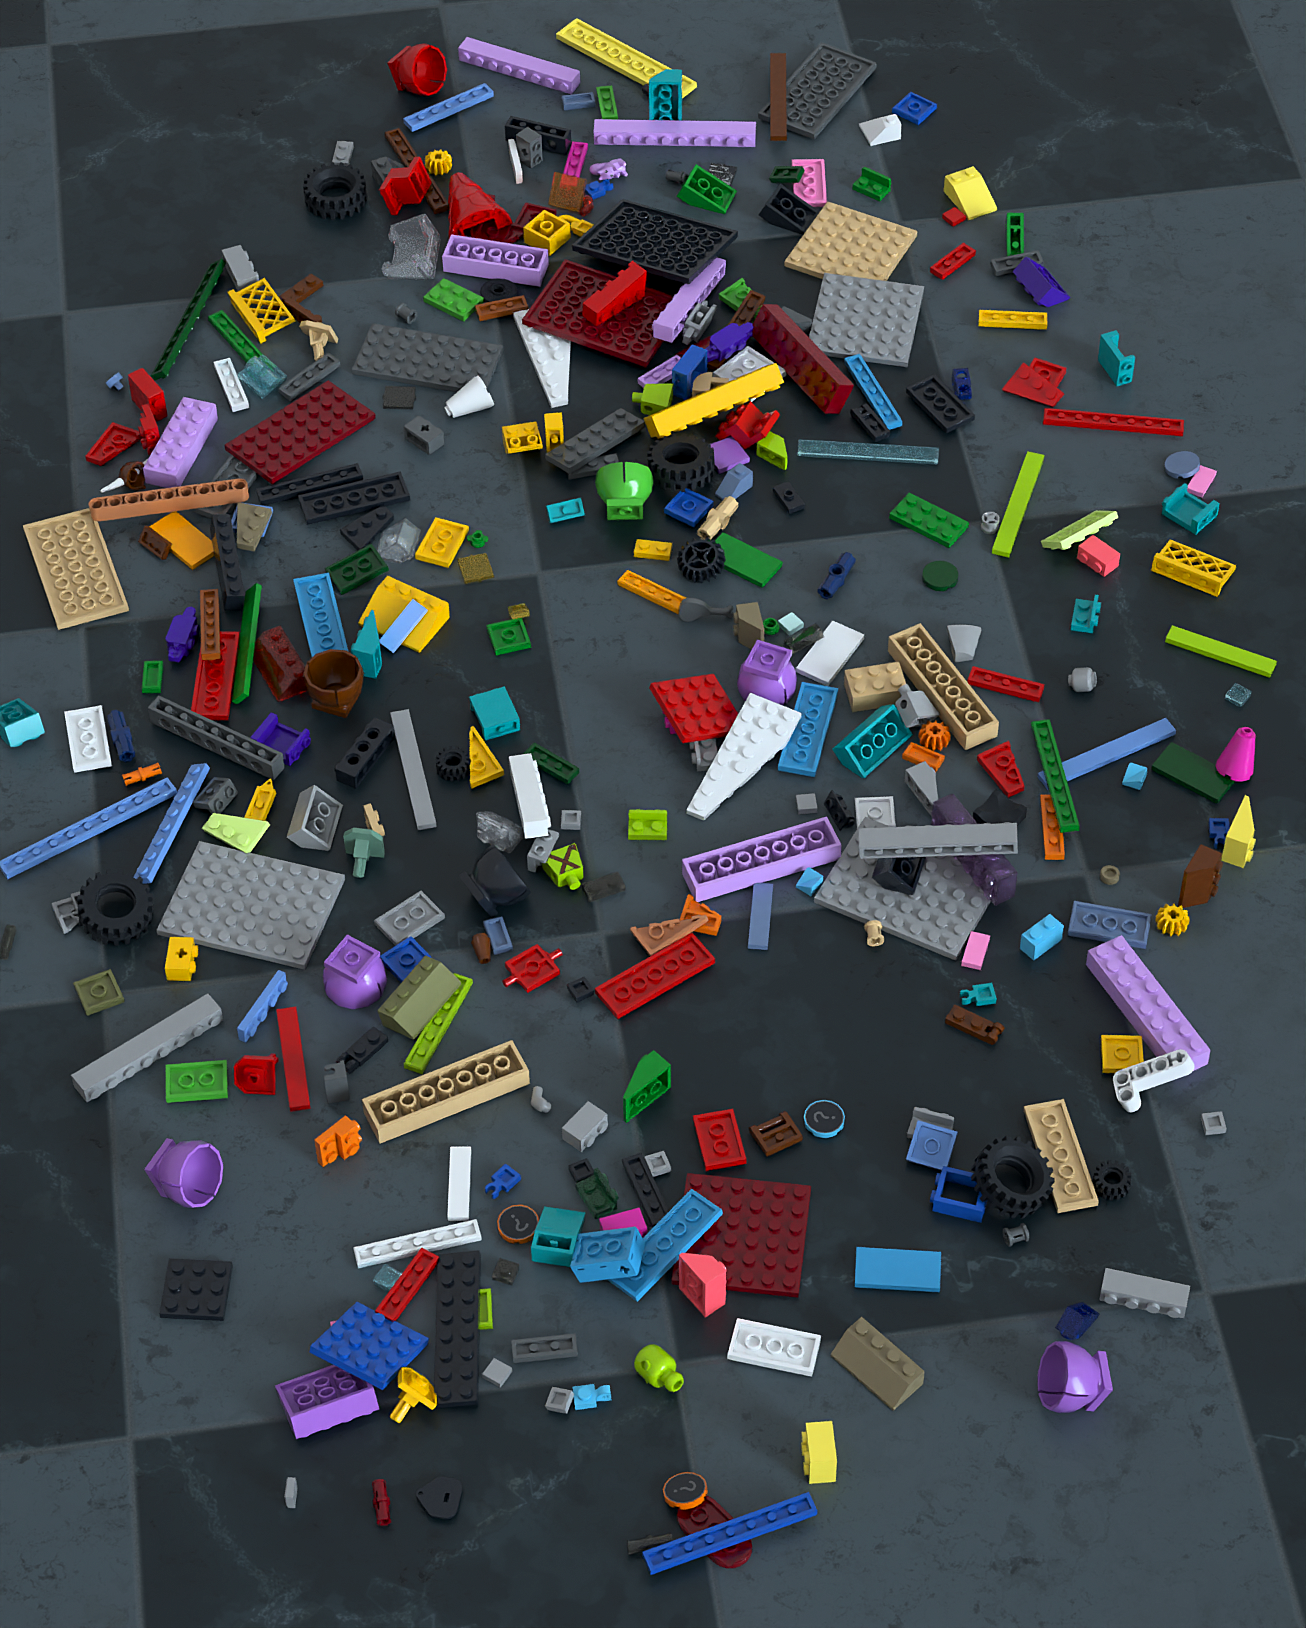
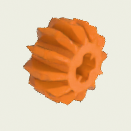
M935 720L934 723L928 721L927 724H922L918 737L921 746H925L927 749L931 748L932 751L935 749L941 751L943 747L947 748L951 734L949 726H945L944 722L937 723Z

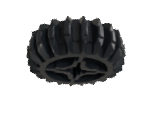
M701 536L699 540L693 538L691 543L687 541L686 546H682L681 551H678L677 557L678 569L681 571L682 576H686L688 581L692 579L694 583L697 580H700L701 583H703V580L709 582L711 577L716 579V574H721V569H724L726 561L721 545L717 544L714 539L710 541L708 537L703 540Z

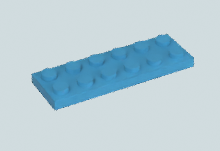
M329 573L293 579L311 658L315 654L329 649L348 651Z
M802 682L794 708L795 711L802 713L801 719L787 745L782 750L778 771L815 777L838 696V688Z
M691 1189L643 1237L645 1247L638 1276L607 1280L638 1302L679 1260V1255L685 1253L723 1215L722 1209Z

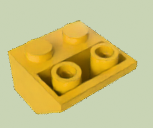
M537 422L502 427L503 444L506 454L543 448Z

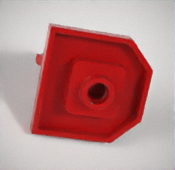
M271 1053L269 1056L244 1055L234 1064V1084L245 1094L275 1095V1064L279 1061V1058L274 1053Z

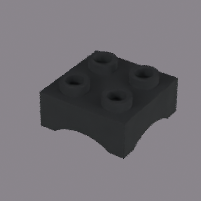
M995 789L986 802L973 811L972 822L976 824L1010 822L1017 823L1018 826L1026 818L1027 807L1009 800L1001 791Z

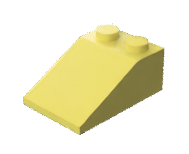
M974 166L945 176L944 192L957 208L966 215L968 221L997 210V206L982 176Z
M1245 795L1226 835L1221 860L1244 868L1247 861H1251L1254 852L1252 850L1256 839L1253 838L1255 829L1249 796Z

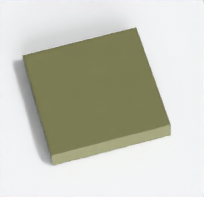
M111 969L73 982L87 1016L125 1002Z

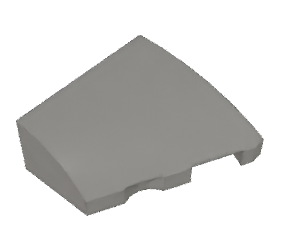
M948 625L947 633L951 643L954 662L973 660L975 648H977L978 639L981 635V627L973 625Z
M80 891L72 893L70 898L52 903L53 911L63 934L68 933L79 923L77 898L80 895Z

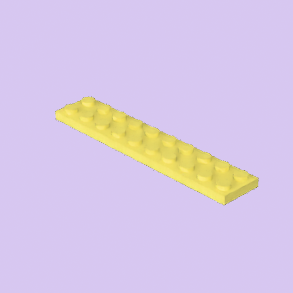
M577 18L556 33V39L643 86L649 84V79L665 69H671ZM682 75L683 99L697 88V82Z

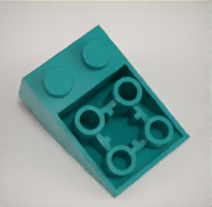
M371 610L368 617L364 619L362 630L358 631L356 643H353L351 646V654L358 658L363 668L364 676L376 679L382 667L375 614L374 610Z
M544 1206L532 1241V1261L570 1267L571 1261H573L572 1257L577 1237L582 1232L586 1213Z

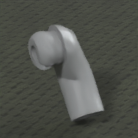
M538 1086L533 1087L532 1107L540 1112H549L551 1104L542 1098L543 1089Z

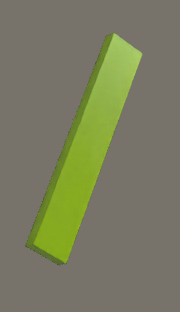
M1173 625L1165 639L1166 643L1269 678L1277 663L1276 660Z
M454 973L461 981V985L424 1027L404 1062L405 1069L423 1074L472 986L473 980L471 978Z

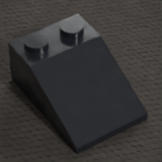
M779 184L758 215L771 225L804 235L819 214V211L782 184Z

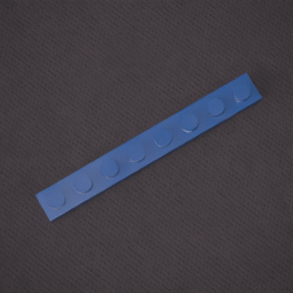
M809 1492L643 1551L642 1556L650 1575L816 1516L817 1509Z

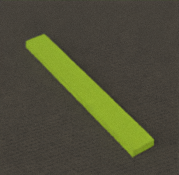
M1027 451L994 542L992 554L1005 557L1010 556L1043 464L1044 455Z

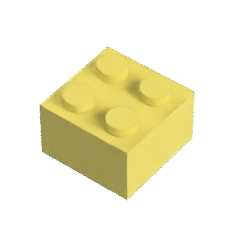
M832 1421L806 1423L805 1431L801 1432L804 1476L808 1475L809 1484L836 1482L837 1457Z

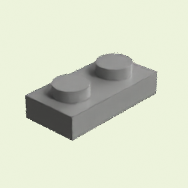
M337 141L332 160L334 165H339L340 162L344 163V166L350 164L354 148L353 142Z

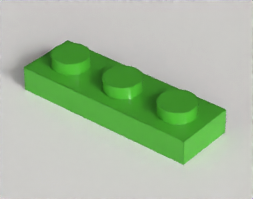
M612 86L596 87L601 119L618 120Z

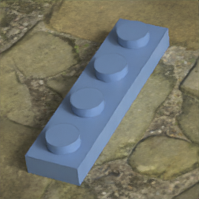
M280 970L276 972L237 1027L239 1040L246 1043L250 1036L252 1037L255 1034L257 1026L265 1020L269 1009L275 1006L281 992L283 993L286 990L288 983L285 972Z

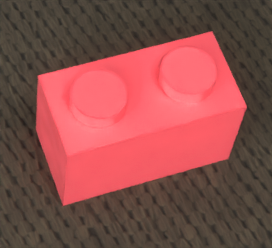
M1092 535L1078 546L1077 559L1105 577L1119 566L1120 553Z

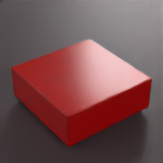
M954 207L943 213L942 218L954 227L965 221L966 215Z

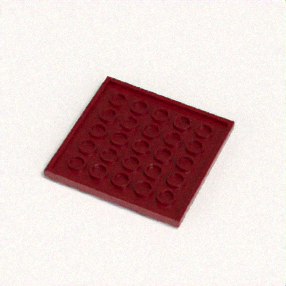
M687 1173L684 1196L693 1189L721 1208L723 1215L685 1253L713 1256L718 1262L721 1261L726 1268V1290L799 1298L811 1186ZM679 1260L674 1264L673 1285H679Z

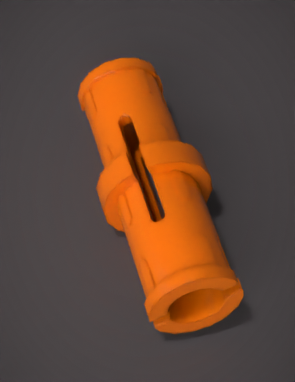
M157 762L144 768L139 767L136 771L122 774V777L125 780V785L128 786L141 780L144 782L147 778L162 774V771Z

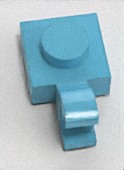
M594 1384L573 1387L575 1410L597 1407L596 1401L611 1400L610 1385L601 1386L596 1390Z

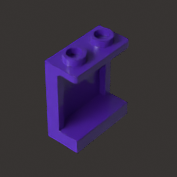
M270 713L250 737L283 753L284 764L291 766L294 761L298 760L301 752L311 742L308 729L305 728L302 732L285 726L278 722V717L274 713Z

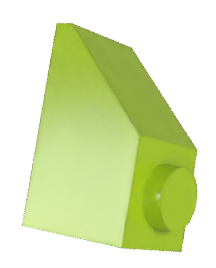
M769 431L765 438L757 442V456L786 470L787 452L784 438Z

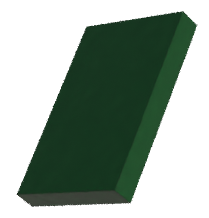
M372 544L324 568L325 572L329 573L331 581L341 595L389 571L387 564Z

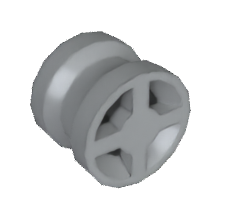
M990 511L982 515L981 530L986 534H995L999 529V515Z

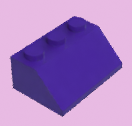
M1025 257L1013 270V273L1017 276L1016 280L1025 286L1024 290L1028 294L1033 295V300L1038 305L1042 304L1050 307L1069 300L1070 296L1049 271L1032 259Z

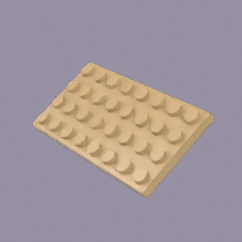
M89 508L23 525L58 630L129 611L99 524L91 518Z

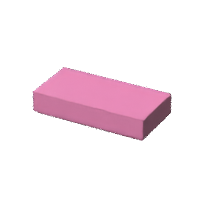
M1200 465L1199 471L1188 484L1187 492L1203 498L1217 471Z
M971 931L961 966L981 970L990 935Z

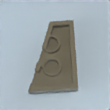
M238 502L237 548L255 552L272 515L271 508Z

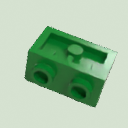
M863 167L862 175L854 182L852 189L880 202L891 191V178Z

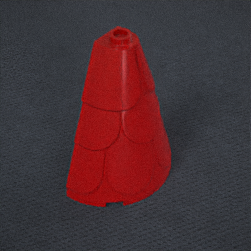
M458 172L450 177L448 197L449 239L451 234L465 236L463 230L493 218L497 229L513 224L510 215L465 174Z

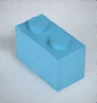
M1051 914L1047 915L1021 935L1020 949L1034 961L1062 940L1064 925Z

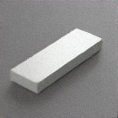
M509 139V155L516 184L523 182L522 168L515 140Z

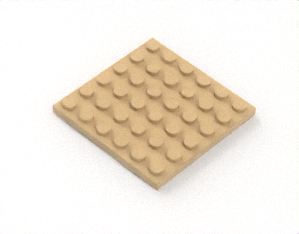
M827 201L785 260L784 266L823 279L824 273L887 281L917 237V231Z

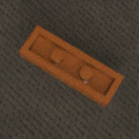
M524 295L475 305L479 321L512 315L513 312L528 309Z

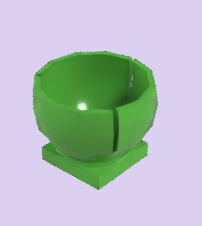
M623 462L611 463L601 467L596 473L595 483L598 495L607 505V520L643 519V504L651 494L653 486V476L650 469L639 463L625 462L624 483Z

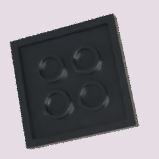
M169 1258L159 1313L160 1318L224 1321L233 1267L232 1262Z

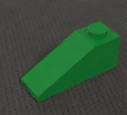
M1007 213L1005 236L1007 256L1024 253V213Z

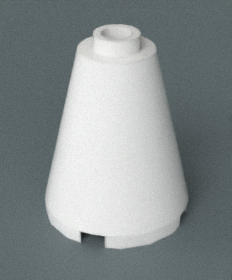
M476 376L445 402L446 406L444 409L448 416L452 415L455 418L494 406V402L490 393L487 392L482 379Z

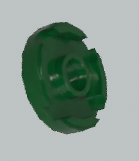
M933 561L924 567L922 580L932 590L946 591L947 588H953L957 584L958 570L949 562Z

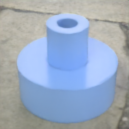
M118 372L106 384L109 388L115 386L119 391L124 387L120 382L123 377Z

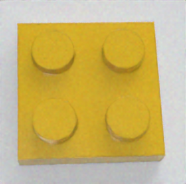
M1101 1035L1102 1072L1116 1073L1119 1070L1144 1062L1142 1036Z

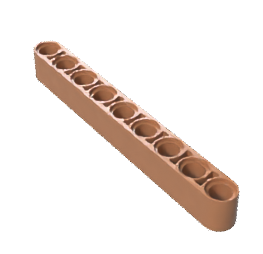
M231 479L97 497L89 501L91 518L94 521H107L241 503L248 500L249 492L246 480Z

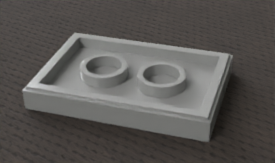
M419 891L375 919L374 924L396 946L410 936L413 938L417 937L445 919V914L422 891Z

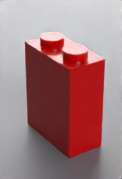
M143 368L128 374L131 398L142 411V405L149 404L156 422L167 417L164 391Z

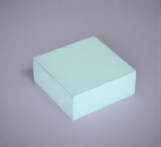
M792 612L778 620L779 627L789 636L804 626V623Z

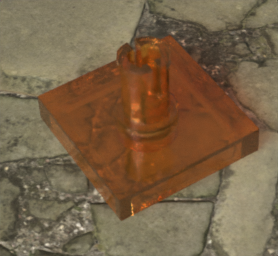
M554 172L548 204L581 212L587 179Z

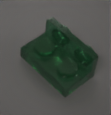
M598 1167L594 1169L593 1176L576 1183L578 1193L595 1219L617 1209L618 1194L614 1188H610L606 1174L601 1173Z

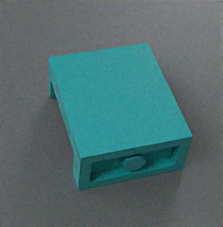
M1115 330L1101 335L1098 361L1115 385L1120 386L1132 382L1135 356H1123L1118 349L1119 333Z
M1184 483L1181 487H1177L1173 494L1163 500L1162 514L1196 535L1218 515L1220 503L1213 500L1210 504H1206L1188 493V485Z
M505 686L469 697L470 709L476 714L482 727V736L485 741L520 731V719Z

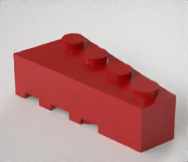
M631 261L628 264L629 268L618 272V277L615 280H609L602 291L597 290L583 303L582 316L595 326H598L625 308L630 307L633 303L645 297L647 273L645 269Z

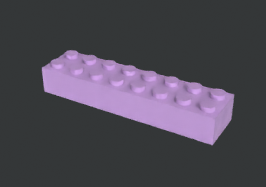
M823 817L682 859V875L694 900L700 902L753 886L754 883L767 882L806 870L808 867L813 868L836 861L841 857V843L828 818Z
M1122 935L1088 950L1087 967L1138 1034L1142 1036V1039L1156 1057L1182 1049L1188 1053L1194 1062V1070L1208 1064L1209 1047Z

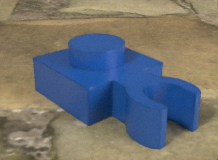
M603 180L601 183L594 181L583 186V192L591 200L604 196L606 191L613 189V183L610 184L609 180Z
M1209 818L1210 838H1215V849H1217L1218 843L1225 844L1226 835L1230 829L1228 818Z
M505 1164L491 1176L493 1183L485 1186V1193L487 1194L490 1190H494L491 1195L492 1199H495L501 1190L507 1193L521 1180V1175Z

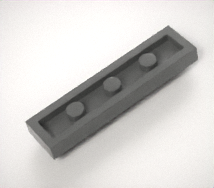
M327 353L279 387V394L292 401L340 366V360Z

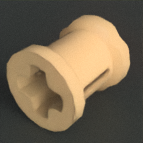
M877 920L867 922L864 925V929L868 934L867 944L872 947L882 945L884 943V936L881 935V922Z

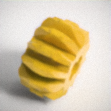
M434 149V152H429L425 156V168L430 174L434 173L435 176L438 174L443 175V173H448L451 170L452 158L447 151L442 152L441 149L439 151Z
M1174 903L1172 906L1165 904L1164 908L1158 910L1155 918L1157 929L1162 930L1163 934L1169 933L1170 937L1174 933L1179 936L1181 932H1185L1190 920L1187 910H1183L1182 905L1176 907Z

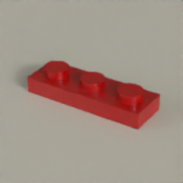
M962 243L932 265L930 273L943 280L976 255V250Z

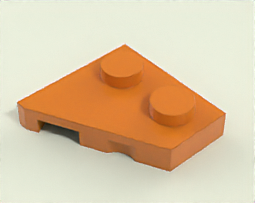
M688 894L679 921L692 919L691 916L706 915L709 921L694 931L717 936L721 924V915L710 910L705 904H699L692 895Z

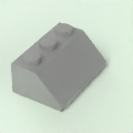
M315 785L302 791L299 794L287 838L302 848L330 850L343 805Z

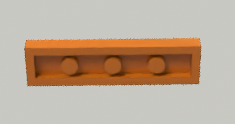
M1040 795L1045 860H1064L1063 833H1060L1050 795Z

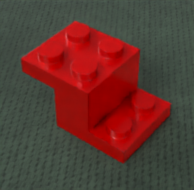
M414 157L409 167L391 168L379 190L391 215H397L404 204L421 203L432 182L421 158Z
M751 401L746 405L741 404L736 411L732 410L726 415V421L718 427L719 431L716 437L719 440H723L731 435L746 449L767 436L780 414L776 410L763 414Z

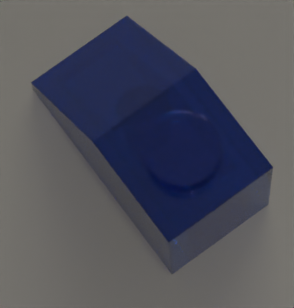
M1084 1302L1067 1306L1055 1328L1060 1331L1061 1336L1074 1340L1080 1338L1100 1313Z

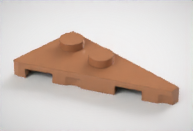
M706 915L691 916L692 919L681 921L673 919L663 921L662 923H651L648 927L636 928L635 926L631 927L630 931L649 956H652L687 936L709 920Z

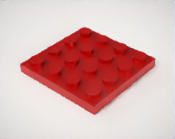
M714 674L653 682L649 687L682 743L726 737L738 716V712Z

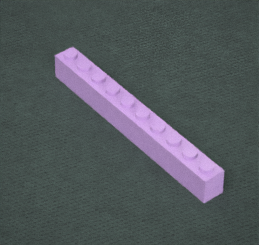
M594 120L595 145L755 147L756 122Z

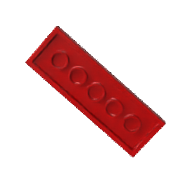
M220 631V659L202 660L200 647L191 711L210 720L229 719L240 632Z
M690 933L595 988V994L612 1014L619 1019L713 965L715 958L693 933Z

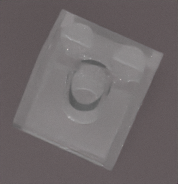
M405 518L382 532L377 552L387 562L403 563L406 560H410L415 555V548L420 540L421 530Z

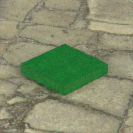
M522 617L486 625L495 655L531 648V642Z

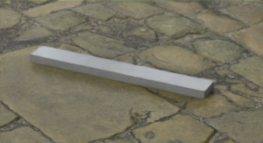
M409 709L390 712L417 829L423 830L437 827Z

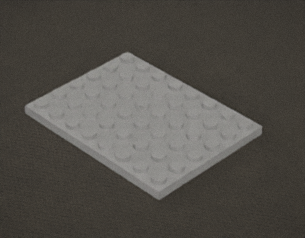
M865 817L815 895L814 903L865 924L872 920L880 921L882 931L956 961L967 943L971 931H974L1003 882L1005 872L963 855L929 856L925 859L913 895L884 889L872 878L878 858L860 859L859 828H882L888 825Z
M199 841L157 928V935L169 938L194 937L195 944L305 970L345 881V875L249 852L246 854L240 850Z

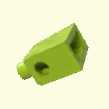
M645 384L643 393L633 392L632 402L641 403V412L647 415H652L666 409L672 403L673 384Z

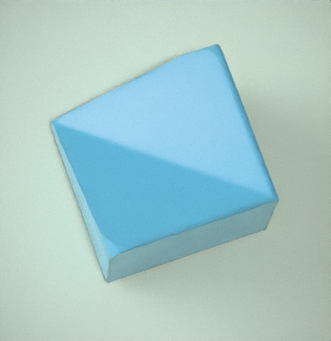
M1129 763L1122 785L1140 790L1146 778L1148 768Z
M808 867L796 884V888L812 896L822 886L823 875Z

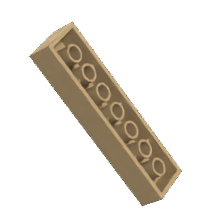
M921 623L889 636L888 652L896 662L900 663L901 669L918 691L925 693L939 712V718L946 726H949L950 732L964 750L997 737L999 721Z
M511 1040L362 1099L363 1111L379 1144L526 1086L530 1084L529 1070Z

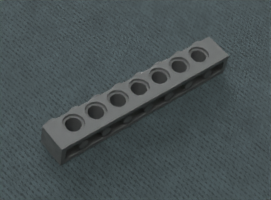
M158 696L148 707L151 723L272 780H275L285 768L283 753L168 699Z

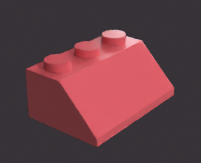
M681 1253L679 1255V1289L705 1318L725 1305L726 1268L721 1261L718 1262L713 1256Z

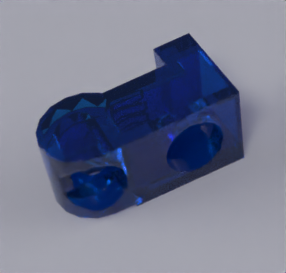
M968 368L953 369L951 380L952 385H954L955 395L960 400L971 399L972 390ZM963 373L965 377H957V375Z

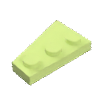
M213 813L202 829L206 833L247 854L252 851L270 824L268 821Z

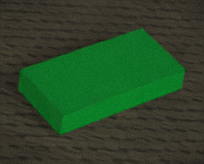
M144 661L142 693H161L163 661Z

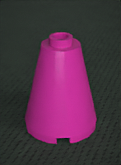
M1239 728L1217 759L1216 769L1222 776L1225 777V774L1231 776L1230 780L1246 781L1250 779L1254 772L1256 734L1251 728Z

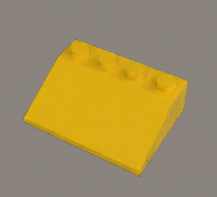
M387 576L375 590L358 625L363 627L365 617H368L370 611L374 610L378 634L383 636L410 601L414 599L428 611L401 645L420 653L450 618L449 604Z

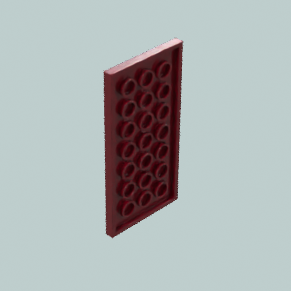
M328 380L226 443L225 450L269 483L274 484L376 419V415Z

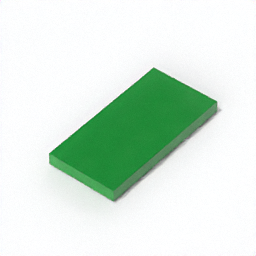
M724 532L715 540L717 544L721 545L725 553L724 569L761 588L782 567V561Z

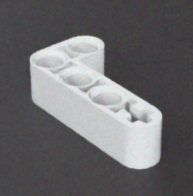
M1180 1049L1119 1070L1113 1076L1117 1099L1127 1112H1135L1141 1105L1140 1091L1189 1075L1195 1068L1194 1062L1185 1050Z

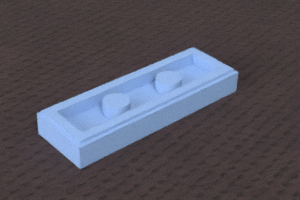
M412 599L379 640L380 644L394 653L428 610Z

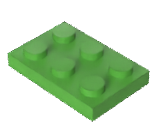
M443 278L423 297V301L464 322L475 312V305L484 303V297Z
M227 1060L166 1065L167 1103L228 1098Z

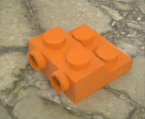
M345 1115L314 1139L317 1160L322 1167L335 1161L337 1156L345 1160L358 1151L362 1138L358 1134L361 1128L355 1120H350Z

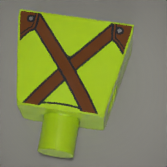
M574 843L551 851L546 863H542L543 870L558 887L569 885L571 890L579 888L581 885L579 880L583 879V865L576 844Z

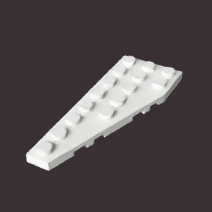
M529 309L513 312V318L551 408L567 405L571 341L523 325L522 319Z
M750 693L689 804L687 814L703 821L720 807V804L726 798L731 797L738 787H742L761 769V766L768 760L770 761L779 750H782L787 745L801 719L802 713Z

